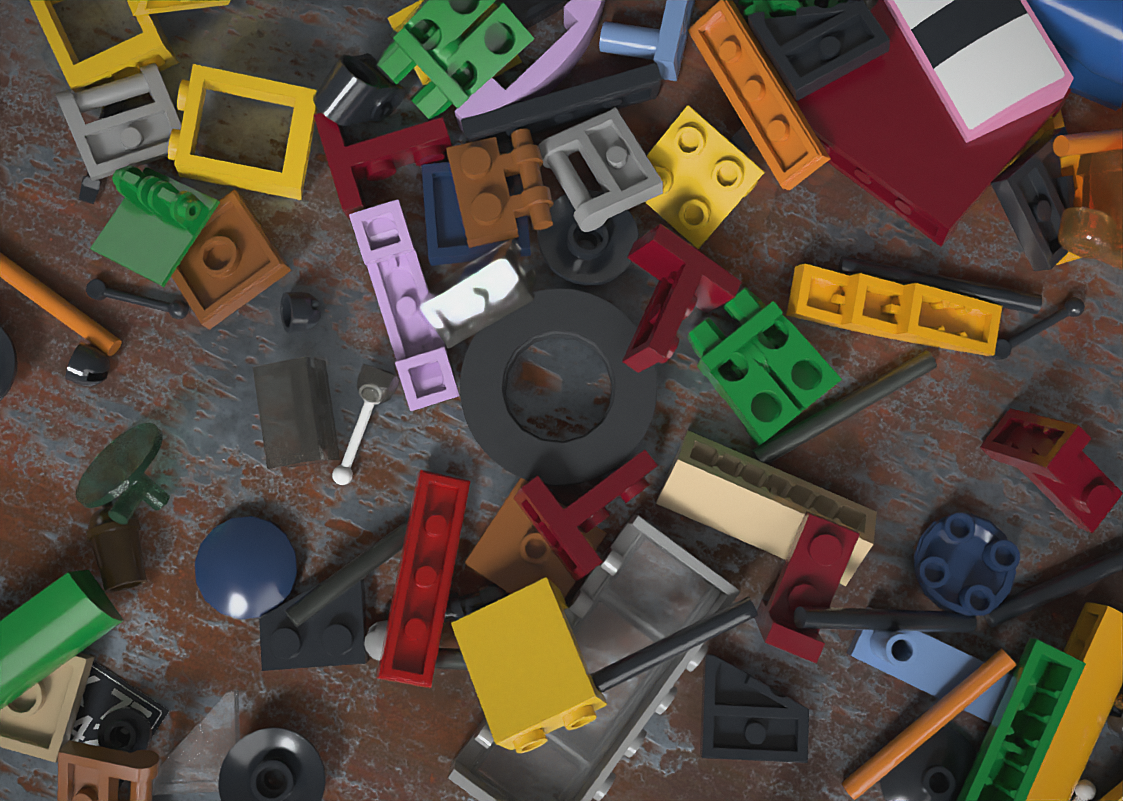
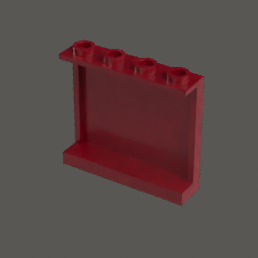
M879 0L870 11L890 39L889 51L798 101L795 100L831 158L827 161L830 165L942 247L955 232L959 221L991 186V182L1006 169L1049 118L1057 116L1071 89L1068 88L1062 99L966 143L884 0Z

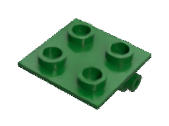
M125 166L115 170L112 177L117 191L125 198L90 249L164 287L220 202L148 167L141 171L135 166Z

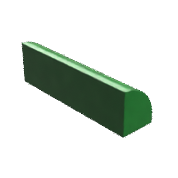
M90 570L66 573L0 621V710L124 621Z
M1028 639L957 801H1026L1086 663L1038 639Z

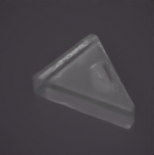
M239 690L226 692L224 697L193 728L159 767L158 776L153 779L152 795L219 791L218 780L222 763L229 750L240 740Z

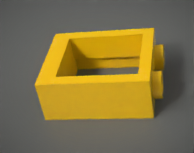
M29 0L69 87L75 93L141 73L140 67L152 63L157 65L159 72L179 63L156 14L136 16L143 33L79 62L53 7L54 4L63 0Z
M193 64L190 80L182 79L179 86L177 109L184 111L181 130L173 128L171 131L168 159L175 160L174 165L180 177L302 200L315 127L314 114H317L318 110L313 101V95L317 90ZM207 89L294 107L282 173L195 156Z

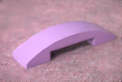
M605 0L569 1L564 6V27L568 31L506 90L491 78L472 94L459 109L457 108L454 111L459 128L463 131L462 119L544 96L554 90L571 72L588 48L600 22Z
M394 200L349 214L397 361L395 364L410 411L459 397V390L441 328L400 201Z

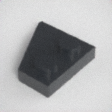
M864 1L838 3L831 8H821L818 6L796 8V15L765 19L764 12H755L748 16L750 30L796 101L888 52L890 48L889 37Z
M1065 127L1048 130L991 182L1034 271L1051 270L1080 241L1078 217L1073 206L1075 197L1073 175L1062 177L1060 157L1053 150L1055 138L1068 134Z
M364 578L298 627L293 624L285 610L322 582L259 618L262 671L366 664L369 661V657L364 646L365 636L367 635Z
M706 653L703 658L701 757L808 763L809 709L714 654Z

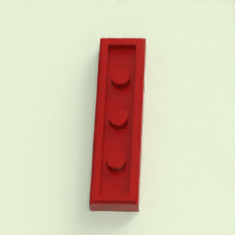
M425 470L418 472L376 676L377 679L431 688L470 480Z

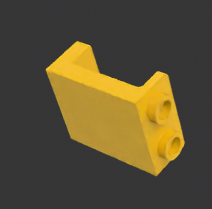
M547 577L451 623L495 744L509 750L516 749L517 753H525L540 747L547 742L545 734L564 725L566 730H573L592 722L597 718L595 711L607 705L604 695L597 690L568 622L564 612L568 607L561 590Z

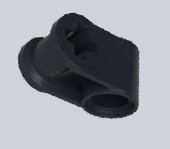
M366 53L358 56L344 54L338 59L313 95V101L319 111L327 118L340 125L350 126L354 123L378 122L385 119L401 104L406 90L401 84L398 83L396 85V83H392L376 67L377 61L371 54Z

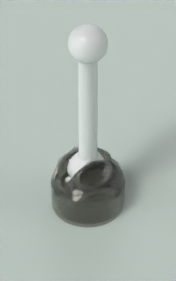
M365 363L362 364L357 377L356 387L365 402L342 463L333 470L332 477L337 484L345 485L352 480L353 472L351 466L374 405L384 403L392 398L400 382L398 375Z

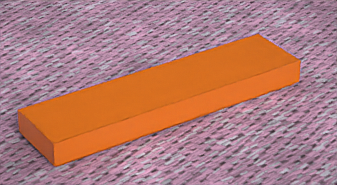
M719 0L687 31L783 189L791 190L831 158L733 0Z

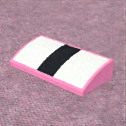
M884 0L966 143L1062 99L1074 79L1026 0Z

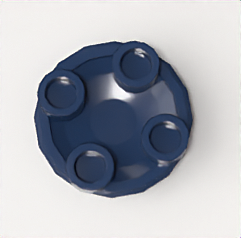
M954 513L933 522L920 536L914 553L915 576L924 595L939 609L957 612L965 616L986 615L998 607L1011 591L1016 575V567L1020 561V552L1013 542L1008 541L1006 535L990 520L972 513Z
M254 516L231 518L214 527L202 541L195 560L196 584L205 601L220 614L236 619L259 618L278 608L294 592L297 575L296 552L288 536L275 522Z

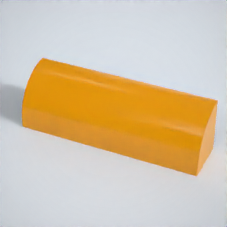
M1086 602L1063 652L1086 663L1026 801L1071 800L1123 685V613L1110 606Z

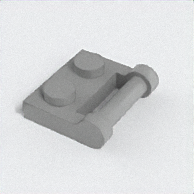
M155 63L140 67L141 73L72 94L70 89L55 93L92 181L113 175L115 170L125 166L138 167L168 157L171 131L173 128L181 130V122ZM147 92L150 93L154 103L85 124L81 113Z
M616 108L553 135L539 144L543 166L552 169L575 208L574 218L580 229L584 232L596 230L608 218L663 194V181ZM577 151L581 153L605 194L592 199L568 159L570 154Z

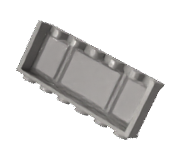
M632 514L600 559L603 562L588 574L567 603L568 608L564 612L591 674L736 603L734 600L741 591L644 519ZM702 643L603 692L602 694L607 705L595 711L597 715L595 720L573 730H566L564 725L545 734L547 737L545 744L525 753H517L516 749L509 750L496 745L486 717H484L451 762L448 778L478 801H591L592 798L600 801L609 791L615 780L616 774L612 770L623 755L630 758L639 749L647 734V731L643 729L654 712L660 715L669 707L678 691L673 685L685 669L691 672L699 665L708 650V646Z

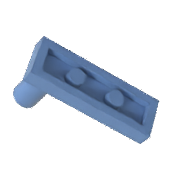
M667 0L660 29L605 21L600 34V52L654 60V63H657L662 79L677 81L695 0Z
M857 630L846 653L939 699H942L985 663L920 631ZM1008 673L967 706L964 711L991 723L1012 675Z

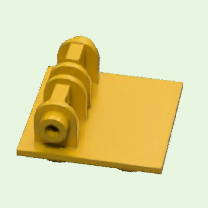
M687 105L647 155V158L663 181V194L649 199L645 203L699 249L741 199L753 190L765 171L692 107Z

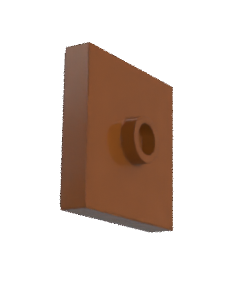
M235 189L219 200L220 204L171 276L200 323L209 330L292 271L243 196Z
M520 478L465 561V564L510 594L547 577L561 590L565 599L576 581L513 497L521 487L528 483L527 480ZM558 501V503L561 505L563 509L567 508L565 505ZM580 526L577 527L594 551L597 550L607 534L597 526L586 534Z

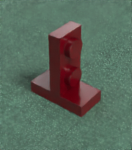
M323 113L314 114L343 212L350 222L349 214L368 209L359 182L360 179L367 178L368 181H379L393 176L396 173V168L412 163H415L416 166L437 163L445 157L444 153H447L446 148L452 147L443 117L348 146L342 125L330 120Z
M661 223L634 242L627 256L632 262L657 278L659 282L622 362L638 373L658 362L661 364L665 363L678 347L680 339L676 334L681 322L690 315L694 307L697 306L705 313L714 310L735 298L742 281Z
M1010 408L980 446L992 460L1017 467L1082 530L1093 533L1123 495V492L1082 451L1092 438L1077 424Z
M643 450L566 509L561 507L539 476L521 487L513 498L573 579L577 581L603 562L577 527L580 526L585 534L610 516V513L605 508L606 505L618 496L625 503L650 486L645 476L658 465L649 453Z
M806 511L769 602L761 600L757 609L758 616L754 618L765 643L817 664L825 645L819 634L820 629L797 628L793 619L794 611L799 606L830 607L860 533Z

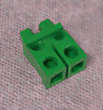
M424 0L390 34L394 40L386 47L376 63L396 85L418 65L430 79L410 99L431 120L444 112L452 104L459 109L469 99V96L480 89L535 38L503 2L496 0ZM482 14L483 17H481L464 35H462V33Z
M744 288L724 306L725 311L740 328L726 338L709 317L690 331L687 338L700 358L697 364L698 369L708 378L715 390L728 403L747 428L745 431L755 444L759 446L839 383L842 378L800 331L782 315V310L774 301L766 306L748 288Z

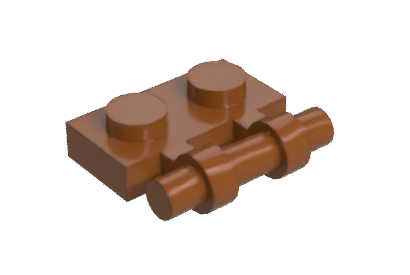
M519 129L511 134L514 150L507 154L500 155L496 137L446 148L469 248L519 237L515 218L530 215L535 230L547 229L553 225L550 208L554 203L549 187L543 184L540 172L543 159L539 146L533 144L530 130ZM520 174L524 191L521 194L510 196L505 177Z

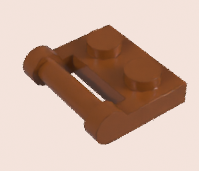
M69 740L58 751L57 801H118L119 779L130 781V801H152L153 779L159 773V755L151 750H137L128 753Z

